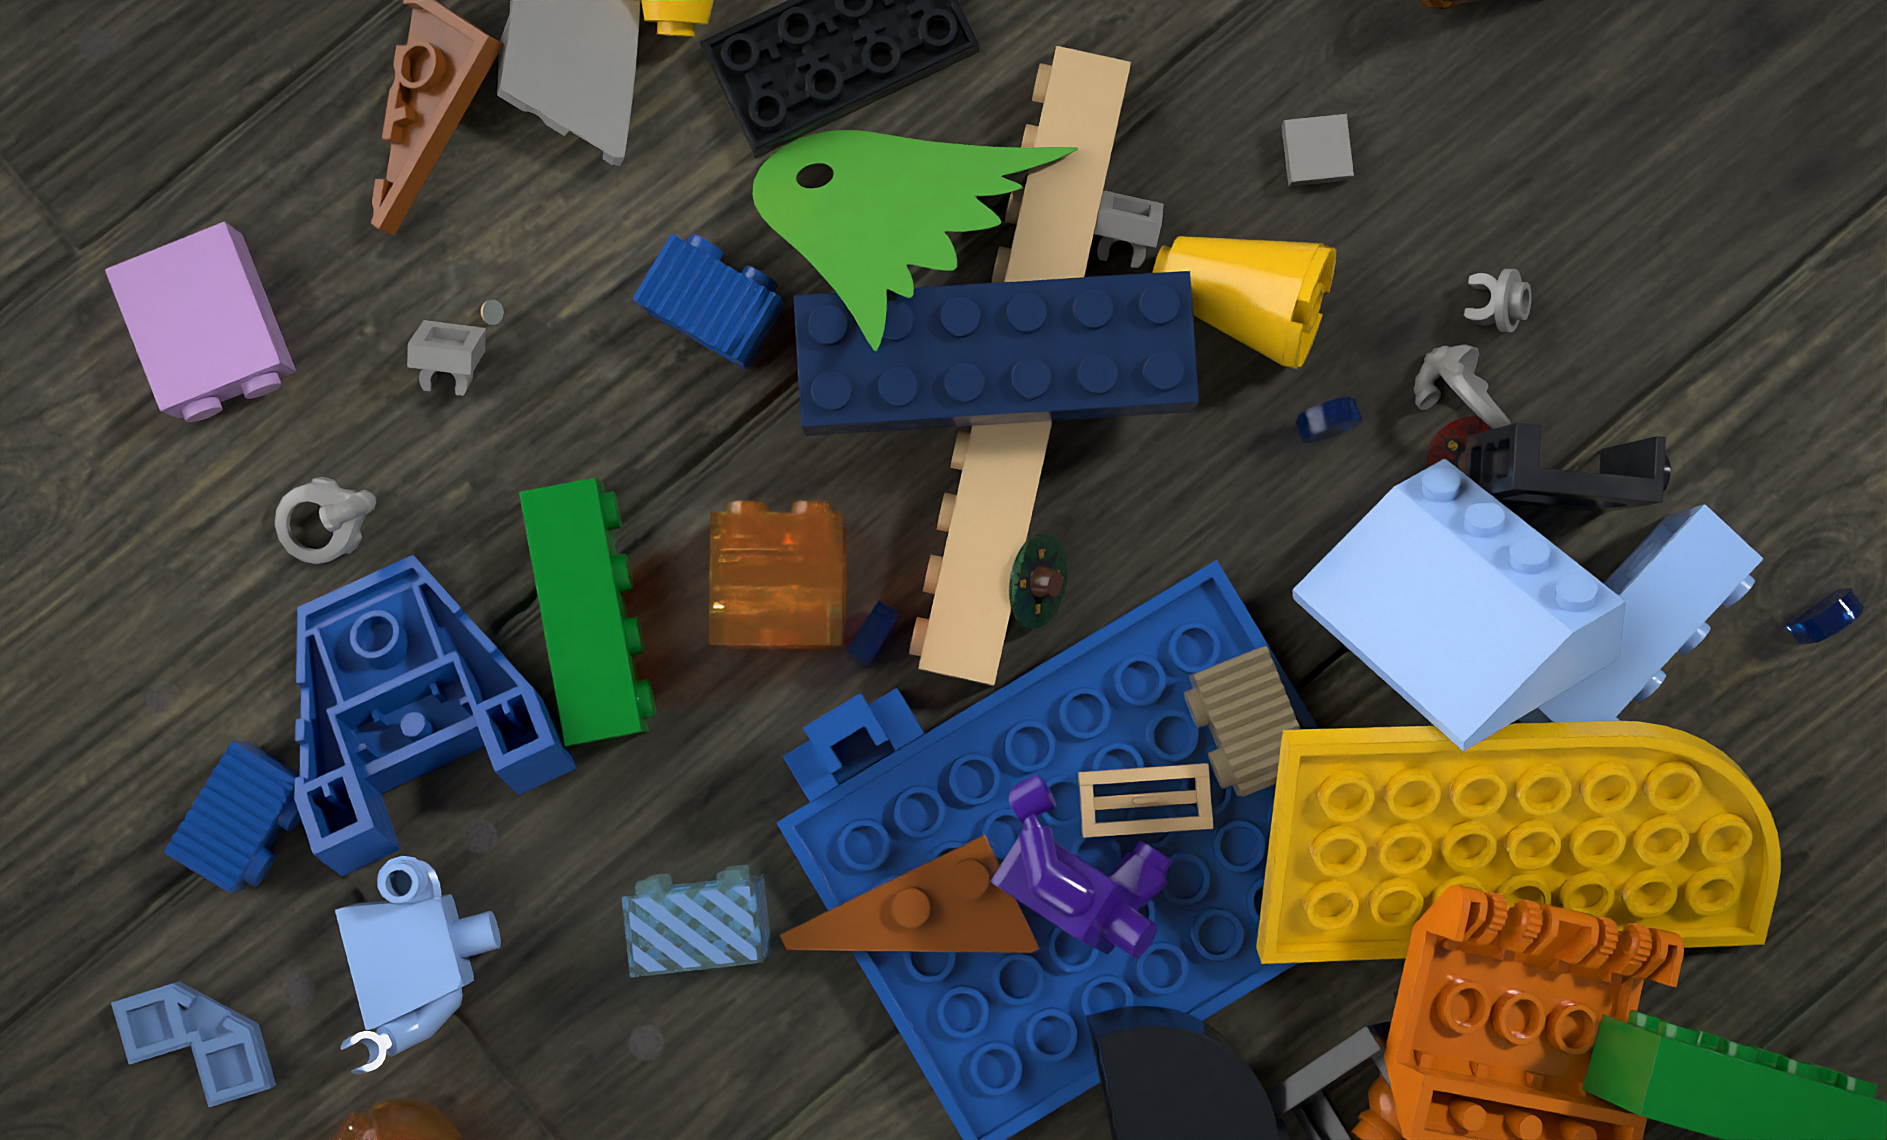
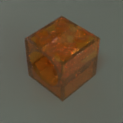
M727 501L726 512H710L709 645L719 649L847 650V521L844 514L834 513V508H831V502L794 501L792 502V513L770 512V508L766 507V502Z

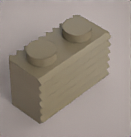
M1267 646L1256 648L1189 675L1193 688L1183 692L1184 698L1197 728L1208 725L1218 749L1208 752V757L1221 788L1224 789L1232 785L1236 796L1244 797L1276 784L1283 730L1301 729Z

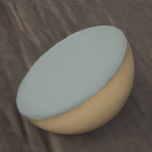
M488 300L482 305L481 317L486 323L496 325L502 320L504 310L499 301Z

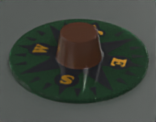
M1040 533L1029 538L1020 548L1010 574L1009 599L1011 609L1017 621L1027 628L1037 629L1046 625L1057 613L1066 590L1067 560L1060 542L1050 534Z

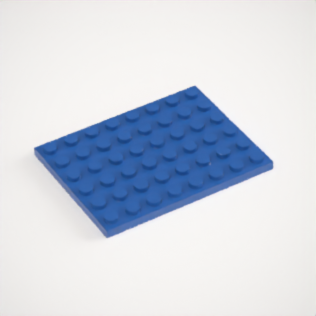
M1217 560L776 822L827 910L985 834L1001 866L1018 839V833L1024 829L1023 824L1010 805L1009 793L1013 786L1033 775L1039 776L1046 782L1056 803V807L1038 816L1042 827H1051L1054 842L1068 849L1106 875H1110L1127 852H1133L1140 840L1173 861L1165 873L1167 874V885L1137 911L1158 926L1152 944L1139 958H1133L1117 946L1107 955L1078 940L1019 900H1017L1018 905L1040 948L1032 953L852 951L963 1140H1006L1100 1083L1086 1015L1127 1006H1157L1178 1010L1203 1021L1297 964H1262L1256 948L1276 784L1244 797L1236 796L1232 785L1222 789L1208 757V752L1218 749L1208 725L1197 728L1183 692L1193 688L1189 675L1256 648L1267 646L1300 729L1319 728ZM1209 764L1213 829L1082 837L1080 790L1077 772ZM1195 778L1093 785L1094 797L1196 790ZM1197 803L1095 810L1096 823L1198 816Z

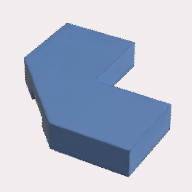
M179 981L111 1003L128 1064L130 1065L191 1046L208 1107L276 1086L259 1024Z

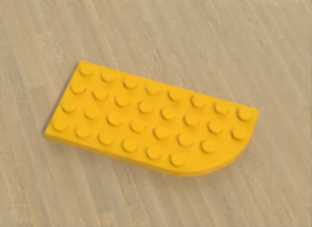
M1638 721L1515 723L1507 725L1464 752L1435 726L1283 730L1256 948L1262 964L1405 959L1413 926L1449 886L1455 884L1480 889L1483 892L1502 894L1503 897H1506L1505 901L1508 902V909L1514 907V903H1518L1519 899L1537 902V904H1548L1589 913L1597 917L1611 918L1612 921H1616L1615 924L1619 927L1618 931H1623V927H1627L1628 923L1646 926L1645 928H1657L1675 932L1681 936L1684 948L1764 945L1781 873V851L1778 832L1771 812L1762 796L1739 765L1707 741L1685 731L1664 725Z

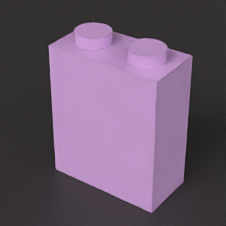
M225 221L105 269L161 412L178 419L184 417L186 422L204 420L223 410L221 402L243 393L247 399L269 394L282 386L280 378L296 372L243 235Z

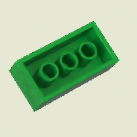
M1630 1009L1627 1021L1602 1015L1582 1090L1639 1116L1723 1140H1887V1101L1876 1098L1879 1086L1877 1084L1845 1075L1843 1072L1815 1063L1794 1060L1764 1048L1733 1042L1725 1037L1692 1027L1685 1028L1669 1023L1670 1021Z

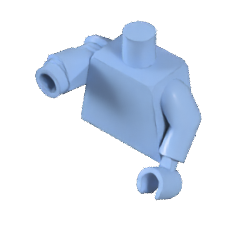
M400 856L390 859L379 870L377 887L382 897L387 900L357 903L335 910L365 1029L377 1028L376 1033L364 1031L352 1035L343 1041L341 1050L357 1042L363 1043L369 1049L370 1056L367 1064L352 1070L353 1074L360 1075L372 1071L382 1064L385 1055L394 1056L431 1038L461 1006L462 987L474 981L469 957L501 947L500 932L493 912L487 911L459 919L452 895L441 894L440 883L435 870L428 863L417 860L415 857Z

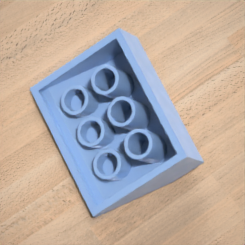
M1446 459L1394 486L1293 589V599L1463 752L1620 658L1626 601Z

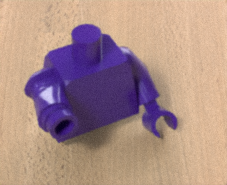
M1033 775L1013 786L1009 793V802L1016 816L1023 824L1024 829L1018 833V839L990 882L1078 940L1107 955L1117 946L1133 958L1142 956L1152 944L1158 926L1137 911L1167 885V874L1165 873L1173 861L1140 840L1133 852H1127L1108 876L1068 849L1054 842L1051 827H1042L1038 816L1056 807L1053 795L1042 778Z

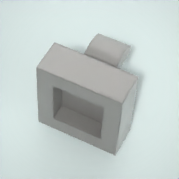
M1103 190L1094 234L1100 235L1097 249L1099 260L1107 261L1110 246L1116 241L1123 240L1129 242L1134 249L1131 267L1139 268L1144 262L1146 247L1156 248L1164 204Z
M423 320L408 342L407 367L422 369L419 375V382L423 391L432 390L437 382V371L451 373L455 377V394L463 396L472 382L474 369L485 353L486 328Z

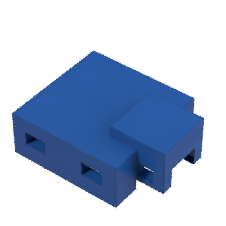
M898 688L871 704H868L863 694L860 693L803 727L810 740L787 753L783 758L809 802L925 733Z

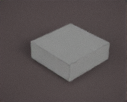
M1347 114L1284 120L1281 126L1288 187L1349 181L1353 178L1354 171Z

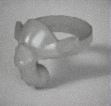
M1467 344L1454 347L1442 346L1434 348L1431 353L1426 354L1420 373L1415 377L1414 386L1416 394L1415 404L1420 410L1429 409L1441 397V392L1434 386V382L1442 376L1455 393L1492 429L1511 424L1507 416L1487 393L1488 383L1474 374L1479 357L1477 347Z
M326 477L313 478L311 483L294 488L283 496L275 516V528L279 541L289 554L300 561L312 564L330 562L345 553L350 554L358 547L362 540L360 528L368 514L375 509L376 497L367 490L343 489L338 486L334 479ZM309 501L322 506L319 510L321 522L328 531L333 532L329 544L319 549L307 548L299 543L292 534L290 516L295 506L299 503Z

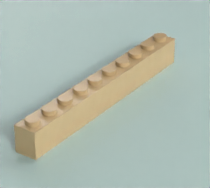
M1056 46L1052 66L1040 63L1032 101L1044 103L1039 126L1026 124L1021 148L1077 147L1078 150L1055 161L1029 169L1025 187L1011 192L1005 222L1017 225L1012 249L999 246L991 283L1084 277L1131 62ZM1052 421L972 426L971 433L958 430L950 468L962 470L957 495L944 493L937 524V530L949 532L943 557L931 554L923 592L935 594L929 619L917 617L909 654L921 657L919 670L994 686L1016 589L1014 584L1018 580V576L1015 573L1020 571V564L1018 562H1022Z

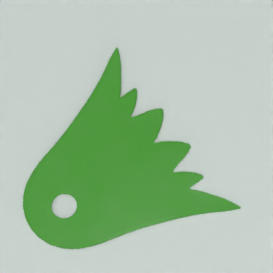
M826 131L799 138L772 154L760 167L754 179L752 194L755 207L761 217L774 231L797 249L832 286L856 319L872 349L878 351L885 329L887 311L886 290L889 289L906 298L913 296V280L907 265L943 271L955 270L957 268L956 253L952 242L945 232L977 231L1001 224L999 217L976 198L977 196H994L1020 190L1022 188L1020 184L1002 176L1055 161L1077 151L1078 148L974 146L932 142L868 131ZM812 164H826L834 172L831 181L819 188H804L797 183L796 178L803 168Z

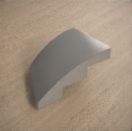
M510 0V14L500 42L504 45L498 57L497 96L524 112L536 114L543 120L545 125L563 136L569 131L573 132L603 151V160L611 165L621 166L625 157L633 99L640 0Z

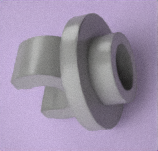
M1504 269L1498 280L1485 273L1469 276L1468 284L1474 289L1491 291V300L1486 307L1482 309H1465L1464 316L1473 323L1484 326L1496 323L1500 332H1513L1517 328L1519 320H1526L1528 318L1531 308V288L1528 282H1522L1521 275L1517 269Z

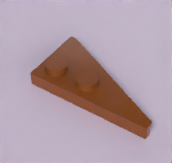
M437 0L403 1V4L411 7L413 10L407 45H396L393 64L395 80L389 89L382 140L391 143L386 180L375 179L372 197L374 212L371 224L392 235L396 234L504 45Z
M985 834L780 934L786 950L1032 953L1040 949L1016 898L990 882L1000 865Z

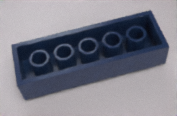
M1190 271L914 288L911 298H906L888 289L886 290L887 311L885 329L878 351L872 349L856 319L837 293L794 295L801 427L806 436L1189 413L1199 403Z

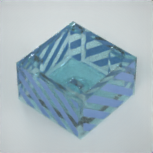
M746 864L728 866L725 871L717 874V880L672 885V877L668 873L650 875L647 877V880H640L636 883V890L622 897L630 977L762 963L772 951L764 875L750 876L749 866Z

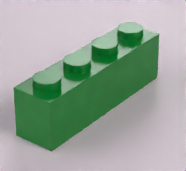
M590 478L519 492L565 746H575L649 732L647 718L656 716V705L650 680H639L635 655L644 654L645 646L638 616L628 617L624 592L633 591V579L627 554H616L612 530L622 528V520L615 491L605 492L604 484L597 478Z

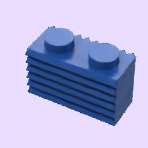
M671 233L632 298L641 310L747 370L757 355L759 348L763 345L765 338L769 335L771 328L776 323L778 316L783 311L784 303L782 297L774 293L779 284L749 265H746L741 273L720 261L724 252L696 234L691 233L688 240L684 241Z
M232 741L227 747L226 753L220 758L219 764L213 769L212 775L207 779L204 788L199 792L198 798L193 802L192 808L186 813L185 819L178 827V831L172 836L171 842L165 847L164 853L229 893L242 891L248 884L253 887L258 886L268 874L276 859V854L269 849L282 828L288 832L291 831L301 820L294 799L295 777H300V773L248 741Z

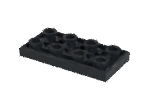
M787 0L700 42L701 48L755 158L980 52V45L958 0Z

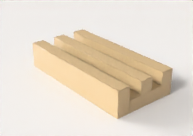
M1208 763L1077 772L1083 838L1213 829ZM1195 778L1196 790L1094 797L1093 794L1094 784ZM1197 803L1198 816L1095 822V810Z

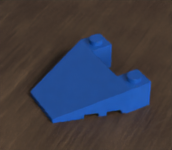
M414 555L297 607L296 684L301 687V719H296L295 741L300 744V777H295L294 799L313 855L341 876L401 850L382 797L383 793L480 748L486 747L495 773L518 795L577 769L569 747L564 744L563 732L554 711Z

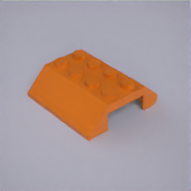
M1457 884L1449 886L1413 926L1386 1043L1387 1048L1384 1052V1060L1402 1137L1406 1140H1642L1647 1121L1646 1117L1639 1116L1582 1090L1602 1015L1627 1021L1630 1009L1635 1011L1638 1009L1644 979L1677 987L1684 955V944L1681 936L1675 932L1657 928H1645L1646 926L1628 923L1627 927H1623V931H1618L1619 927L1616 926V921H1612L1611 918L1597 917L1589 913L1548 904H1537V902L1519 899L1518 903H1514V907L1508 909V902L1505 901L1506 897H1503L1502 894L1483 892L1480 889Z

